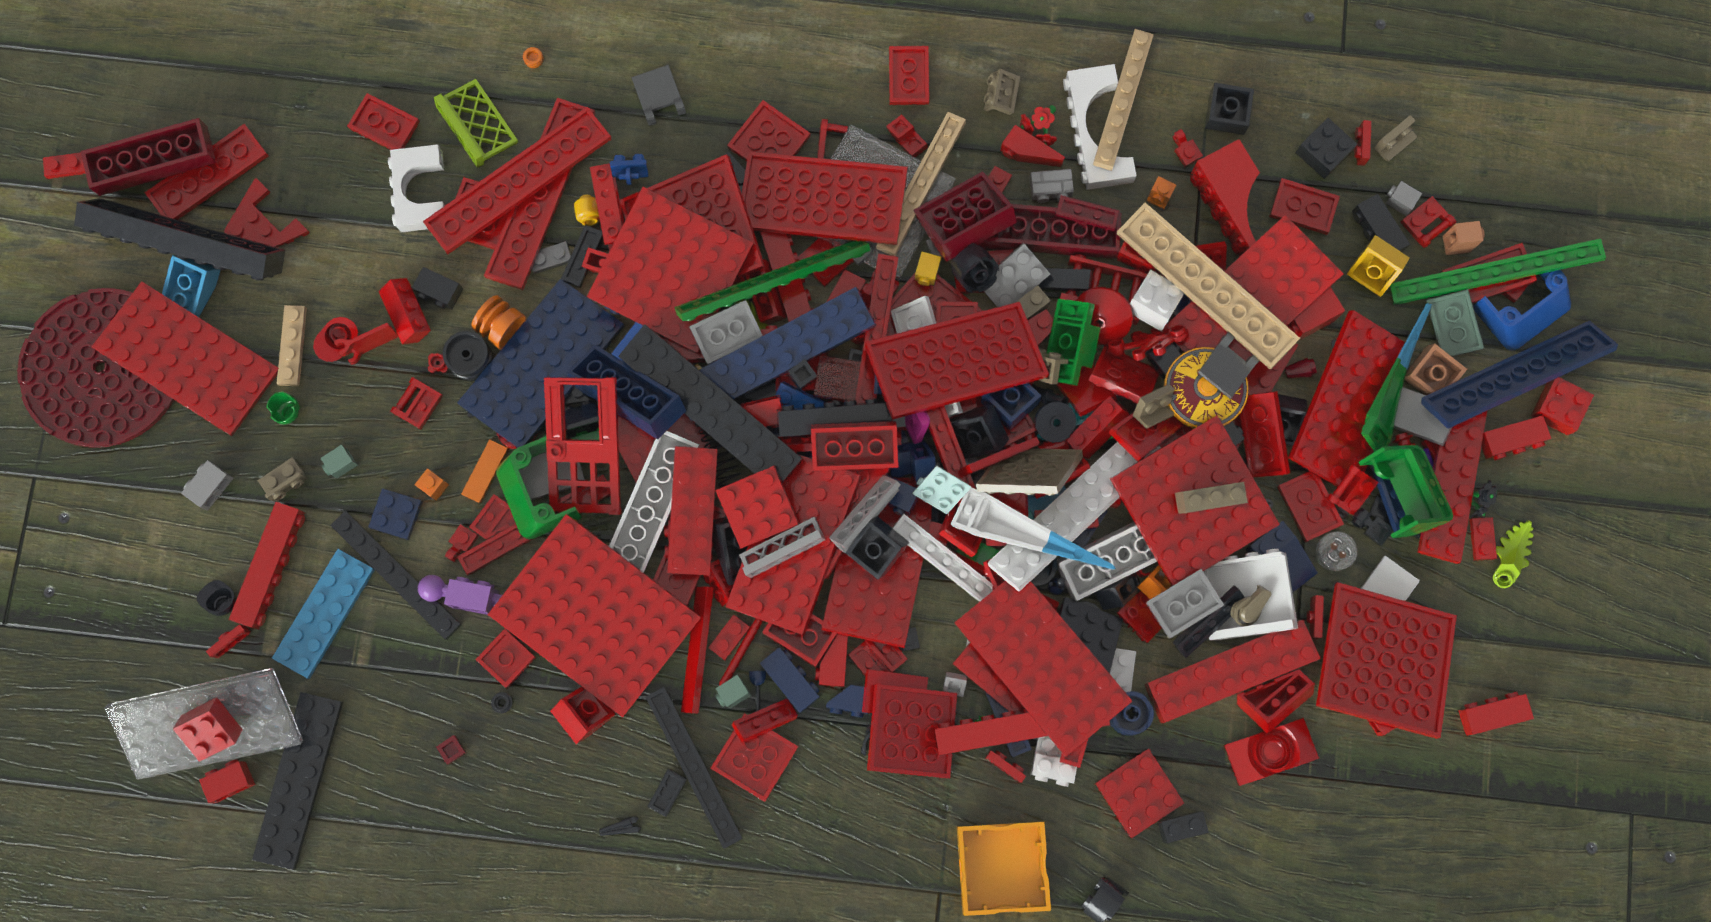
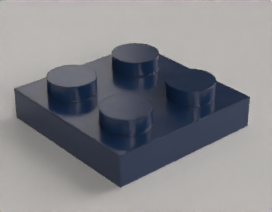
M382 489L368 528L409 540L423 501Z

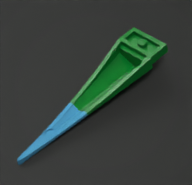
M1426 303L1366 415L1361 434L1374 452L1384 446H1388L1392 439L1404 379L1432 304Z

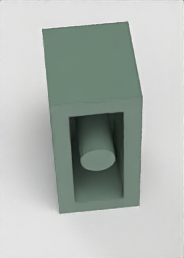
M738 675L715 688L718 692L715 696L720 705L726 706L729 709L751 696Z

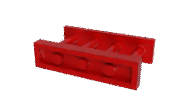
M608 163L590 167L604 244H608L610 252L625 221L619 201L617 180L615 177L613 178L611 166Z
M1080 254L1071 255L1068 265L1074 266L1073 269L1083 268L1094 271L1090 289L1099 286L1101 273L1113 276L1111 289L1116 291L1119 289L1121 278L1132 280L1129 303H1131L1141 283H1143L1148 275L1141 269L1130 270L1086 259L1085 256ZM1068 290L1066 293H1061L1059 299L1076 301L1078 297L1076 291ZM1133 315L1132 324L1137 325L1139 318Z

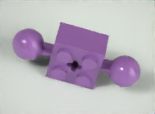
M427 575L418 584V593L426 601L433 602L441 597H445L444 604L453 609L486 615L502 597V594H499L500 591L494 589V585H491L489 582L478 580L477 584H474L473 581L463 577H457L456 580L449 579V584L447 585L439 576Z

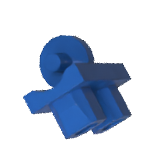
M635 154L633 160H626L623 155H615L614 160L610 161L613 178L615 177L619 180L626 179L627 185H632V179L648 177L647 163L644 160L643 154Z

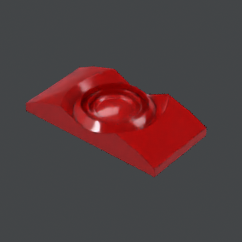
M1304 718L1275 727L1268 734L1263 731L1224 745L1239 786L1319 759Z

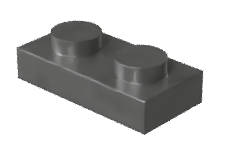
M565 241L539 250L532 268L534 274L568 264L571 254L567 242Z

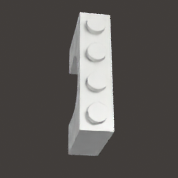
M439 145L390 150L391 157H388V165L392 169V176L389 177L391 188H393L391 204L395 209V214H392L393 225L400 232L425 230L427 227L423 221L444 207L445 204L443 201L423 204L413 203L407 199L406 188L410 180L418 174L443 171V151Z

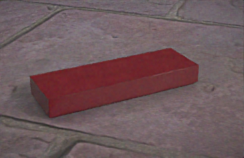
M1061 195L1055 216L1115 231L1120 210Z

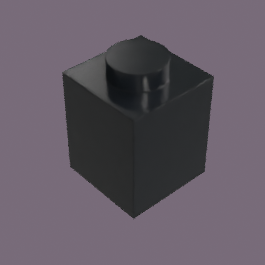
M805 359L788 371V376L799 391L817 379L816 373Z

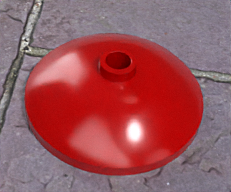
M1096 287L1083 292L1076 299V301L1095 304L1091 325L1100 327L1098 345H1108L1112 340L1123 339L1130 331L1133 322V311L1128 300L1118 291L1106 287ZM1097 320H1101L1103 324H1098Z

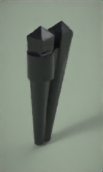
M637 816L627 817L620 822L599 829V832H601L600 836L639 832L641 827L639 825L633 826V823H636L639 818Z

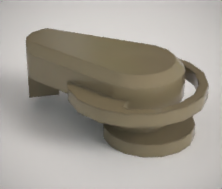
M1257 585V590L1251 596L1245 597L1233 604L1230 611L1232 618L1242 627L1254 624L1271 597V592L1261 585Z

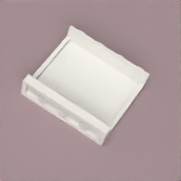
M1279 549L1266 550V554L1258 555V552L1245 554V558L1238 559L1237 556H1228L1225 558V561H1220L1203 571L1219 598L1234 585L1240 589L1244 597L1251 596L1257 590V585H1261L1272 594L1262 609L1260 617L1254 624L1242 627L1231 616L1209 637V640L1218 641L1298 629L1286 553L1279 552Z

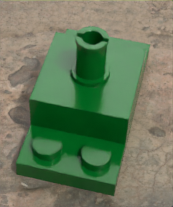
M1058 299L1047 354L1049 352L1062 354L1061 358L1068 359V364H1060L1059 383L1078 386L1081 367L1092 368L1100 333V327L1091 325L1095 304Z

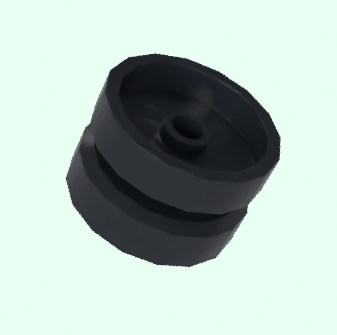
M470 331L457 332L450 336L442 351L446 366L454 375L466 381H475L493 360V353L488 344L478 334Z

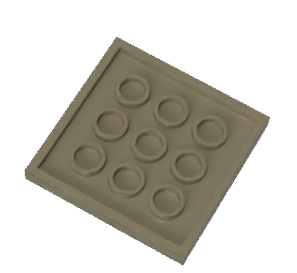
M1076 449L1027 450L991 465L976 483L977 492H985L987 494L1005 492V494L1025 493L1026 495L1041 493L1048 496L1056 495L1082 460L1083 452Z

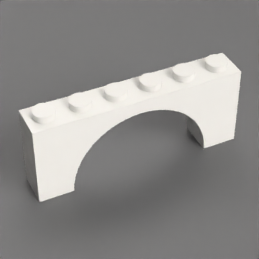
M1115 64L1068 71L1066 79H1063L1064 90L1068 91L1069 95L1067 97V107L1072 111L1070 123L1072 128L1075 127L1076 132L1074 134V144L1079 147V153H1077L1078 164L1082 165L1083 168L1081 180L1083 184H1086L1087 190L1134 183L1137 176L1133 157H1116L1112 171L1093 165L1098 146L1091 139L1087 131L1086 111L1099 96L1116 90L1118 79Z

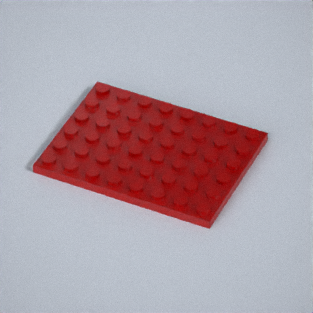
M568 514L563 517L487 614L621 717H624L701 618L695 611Z

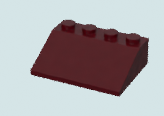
M983 171L913 210L934 246L946 261L956 257L969 244L975 243L978 245L1017 223L1013 205Z

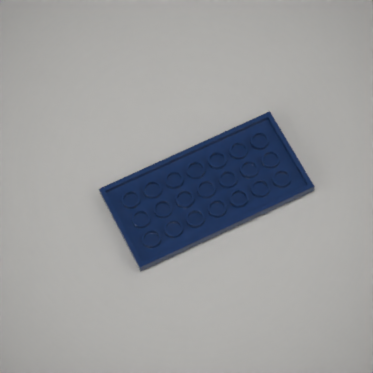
M560 279L457 403L516 448L530 443L546 423L544 378L569 377L567 371L594 345L606 350L624 328V324ZM564 385L565 399L575 387L574 385Z

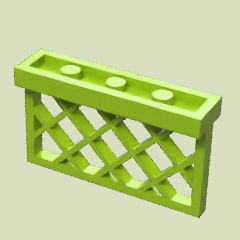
M476 79L444 96L439 94L434 97L436 108L477 168L484 165L485 160L518 143L517 138ZM476 87L478 95L477 97L466 95L467 91ZM454 97L462 99L460 106L451 105L449 100ZM465 99L475 101L474 110L463 107ZM479 103L489 106L487 113L477 110ZM461 112L472 114L471 121L461 120ZM475 115L486 117L484 125L473 123ZM489 118L499 121L498 128L487 126ZM472 127L483 129L481 137L471 134ZM486 130L497 132L495 140L484 138ZM499 134H506L511 140L506 143L499 142ZM482 143L492 144V150L484 153L481 149Z

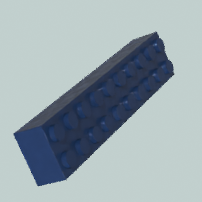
M854 287L701 368L700 371L730 397L737 400L788 373L790 369L804 359L809 362L874 328L877 324L859 289Z

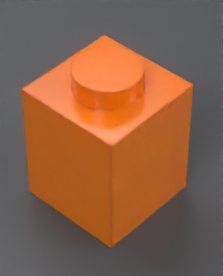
M428 468L414 484L436 501L449 486L447 482Z

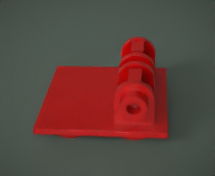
M1140 591L1117 614L1120 618H1123L1125 624H1129L1128 628L1130 626L1133 628L1132 632L1136 631L1135 634L1141 641L1148 643L1162 627L1146 604L1150 599Z

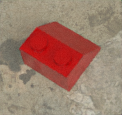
M583 687L562 698L550 711L575 744L592 735L615 716L614 711Z

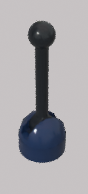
M1062 577L1054 578L1048 583V591L1052 595H1060L1065 589V579Z
M749 671L750 682L756 686V711H759L760 685L765 682L766 671Z

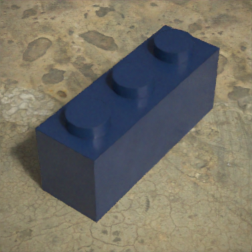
M779 647L760 664L801 714L820 698L817 694L820 690L813 682L809 684L804 677L807 674L799 665L797 667L793 665L791 660L794 658L787 649L782 651Z

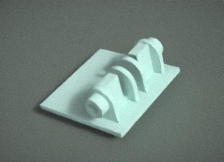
M936 466L926 478H919L917 481L919 486L912 494L948 514L970 490L971 486Z

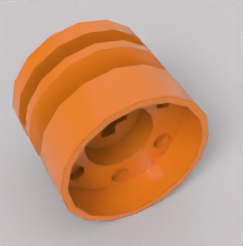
M494 295L480 307L472 321L471 328L483 338L488 337V341L502 350L526 321V316L516 308H510L509 303L503 301L500 296Z

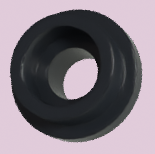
M505 692L495 694L491 700V706L497 713H506L513 705L511 696ZM501 699H504L506 701V704L503 707H500L499 701Z

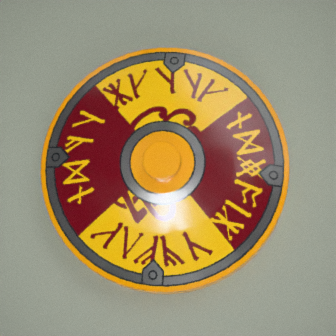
M1201 347L1183 353L1172 363L1164 379V386L1170 384L1175 389L1171 397L1172 401L1168 405L1181 423L1191 428L1199 426L1218 415L1223 426H1226L1241 413L1247 401V377L1234 396L1229 399L1198 373L1215 348Z

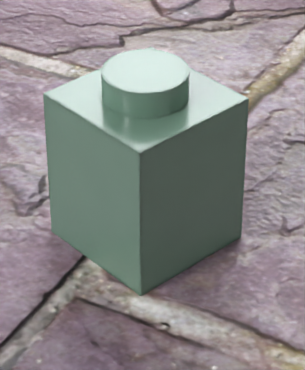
M343 445L321 457L324 463L322 465L323 470L328 476L332 475L335 478H339L358 466L348 448Z

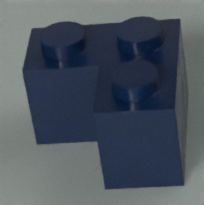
M925 439L917 444H914L912 441L898 445V468H890L889 474L891 477L899 478L912 474L917 483L920 477L924 479L936 467L935 456Z

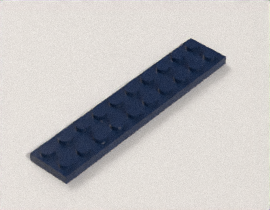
M1587 321L1422 397L1421 404L1449 429L1616 351L1618 344L1591 321Z

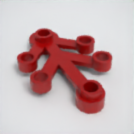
M1182 324L1174 325L1169 329L1165 328L1162 331L1152 328L1150 330L1151 334L1136 331L1130 335L1132 342L1125 344L1123 339H1116L1110 341L1108 347L1110 353L1115 357L1123 355L1125 353L1124 350L1140 347L1132 351L1133 359L1139 361L1146 357L1145 352L1150 348H1153L1155 356L1165 354L1168 345L1185 340L1189 332Z

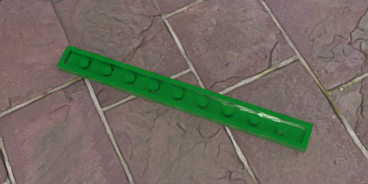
M1596 239L1392 283L1389 287L1393 303L1397 305L1604 261L1606 255L1602 240Z
M851 241L676 306L674 307L676 315L682 321H691L696 316L713 313L720 307H728L736 301L750 299L753 295L760 292H769L772 288L779 285H787L797 278H806L813 272H821L829 266L843 264L848 259L862 257L864 253L870 251L869 243Z

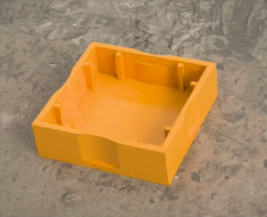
M1044 822L957 826L962 912L964 916L1013 911H1051L1049 878L1046 872L1047 850Z

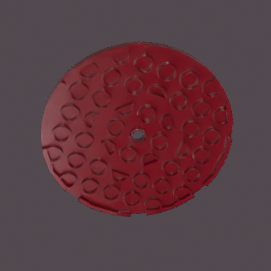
M115 288L89 289L87 292L77 295H70L43 313L33 325L35 328L28 339L25 338L20 351L17 369L18 384H20L22 393L21 398L35 422L56 438L73 445L89 448L119 445L149 430L163 417L173 403L174 399L92 348V345L125 304L132 292ZM104 362V372H97V365Z

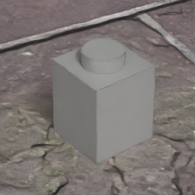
M1401 181L1397 187L1394 185L1387 193L1389 199L1385 204L1407 216L1422 193Z

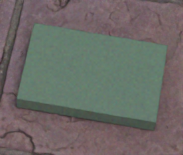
M1468 289L1426 300V303L1432 304L1429 314L1438 346L1451 357L1484 349Z

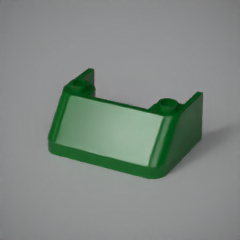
M546 436L516 448L498 466L496 471L518 531L526 539H534L553 531L566 514L575 520L582 518L576 507L555 515L553 508L549 504L541 503L533 506L519 470L528 467L533 457L547 452Z
M1384 446L1359 461L1360 466L1373 465L1374 472L1378 477L1390 479L1406 514L1400 519V529L1391 534L1392 538L1414 536L1443 525L1453 519L1450 505L1424 450L1420 446Z

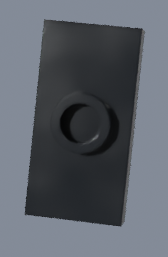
M669 768L647 807L667 817L687 778Z

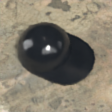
M220 580L208 583L197 595L198 604L208 613L215 616H224L232 612L237 600L233 590Z

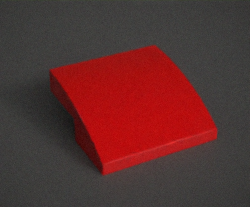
M864 640L863 643L848 654V657L865 677L866 670L868 669L893 673L908 660L897 646L870 640Z

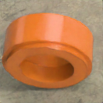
M530 47L523 53V60L528 67L538 68L542 65L544 57L538 48Z

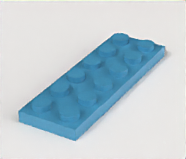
M337 549L272 659L310 679L375 569Z

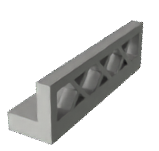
M883 475L829 539L842 552L846 553L867 523L878 516L899 491L900 483Z
M813 517L739 554L744 564L742 569L745 575L752 578L825 541L826 539L816 518ZM813 524L816 531L803 536L805 527ZM794 535L798 537L795 542L787 546L784 545L787 536ZM772 544L779 546L777 551L765 555L768 546ZM752 554L760 555L759 560L751 564L748 563L746 557Z

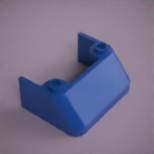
M1561 270L1539 274L1552 293L1523 315L1511 306H1507L1498 312L1486 296L1473 305L1475 313L1506 349L1511 351L1517 350L1570 310L1571 299L1568 281Z

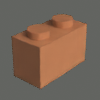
M1480 221L1454 224L1442 236L1445 254L1470 253L1484 239V229L1481 227Z

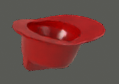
M337 317L330 320L314 340L313 348L315 354L327 362L337 361L342 358L339 351L343 350L345 345L337 347L334 341L340 338L351 340L357 337L358 330L355 323L346 317Z

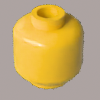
M586 194L580 196L575 201L574 210L578 222L584 226H592L600 220L595 197Z

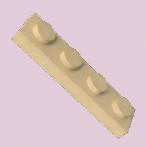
M284 305L277 385L279 386L300 385L307 314L305 306Z

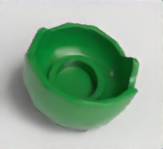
M284 391L274 393L269 398L266 406L271 413L270 418L282 425L292 423L299 416L300 404L298 400Z

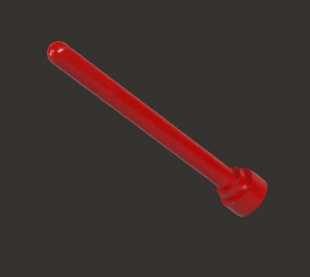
M755 618L722 676L719 686L732 678L763 622L762 620Z

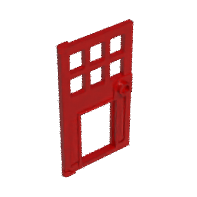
M617 377L544 378L549 505L553 508L554 512H563L576 507L580 513L621 514ZM564 385H597L599 440L566 439ZM558 462H570L571 480L558 479ZM577 462L590 463V480H578ZM597 463H609L610 481L597 480ZM558 485L571 486L572 503L559 502ZM578 486L591 487V504L578 502ZM597 487H610L611 504H598Z

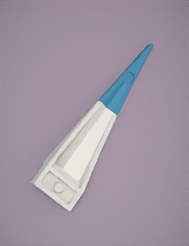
M970 488L964 495L951 522L953 527L975 536L1109 569H1116L1113 564L1040 525L989 494L977 492V489Z

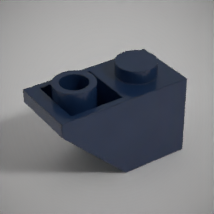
M850 685L827 702L826 708L830 709V713L843 714V711L851 712V716L863 718L864 714H868L862 712L864 687Z

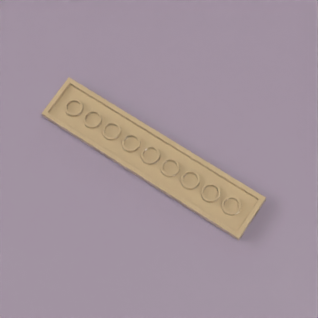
M1144 203L1117 231L1118 236L1177 286L1222 328L1230 332L1239 343L1270 370L1300 340V337L1147 203Z

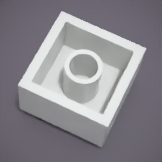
M1150 270L1130 303L1133 315L1162 331L1184 293L1168 279Z

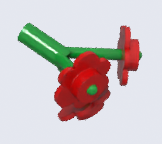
M1053 105L1047 108L1037 107L1035 114L1031 117L1032 121L1025 114H1022L1021 129L1033 135L1034 128L1032 125L1037 129L1044 127L1043 134H1037L1035 138L1047 146L1053 145L1057 141V137L1048 134V128L1050 123L1055 120L1054 112L1056 107Z

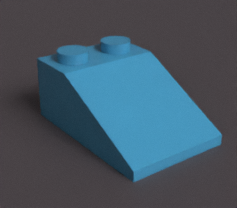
M172 255L162 294L199 317L216 287L220 269L214 268L212 264H198L194 262V259H180L176 255Z

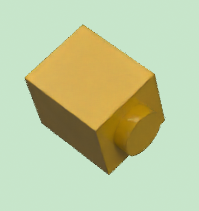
M921 252L915 273V280L919 284L924 286L935 284L941 257Z

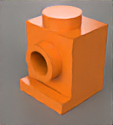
M1158 176L1146 201L1164 210L1176 184Z

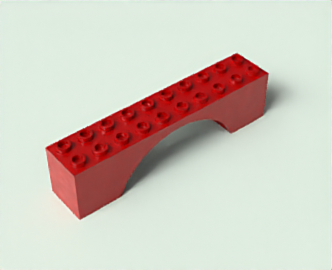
M1238 139L1198 160L1190 174V180L1193 186L1199 189L1202 201L1210 207L1213 219L1215 221L1218 220L1223 235L1229 238L1234 253L1241 256L1256 242L1249 227L1247 202L1251 187L1260 172ZM1330 287L1287 327L1302 340L1335 322L1345 312V309Z

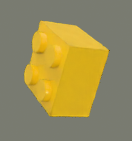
M1375 235L1355 260L1347 275L1381 297L1404 269L1410 257Z

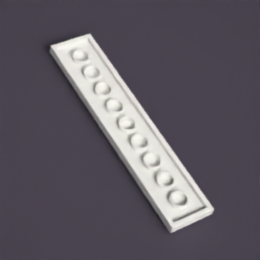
M1116 442L1090 469L1086 470L1033 521L1073 542L1120 497L1110 478L1137 461ZM1160 446L1157 447V448H1156L1155 450H1153L1151 453L1157 451V450L1160 449L1161 447H1160ZM1007 544L988 562V566L1020 592L1057 556Z

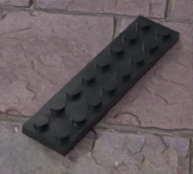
M300 692L252 860L296 870L343 702Z

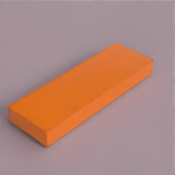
M489 439L461 495L481 504L496 476L498 466L503 462L509 449Z

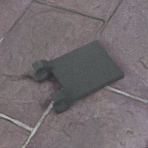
M669 65L631 77L649 126L656 124L653 111L674 104L679 116L686 113Z
M1230 332L1220 339L1216 348L1198 371L1201 376L1229 399L1234 396L1250 371L1259 362V359L1254 355L1245 361L1228 347L1235 338Z

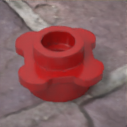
M431 353L428 356V371L430 373H435L436 371L445 373L448 371V367L443 360V353Z

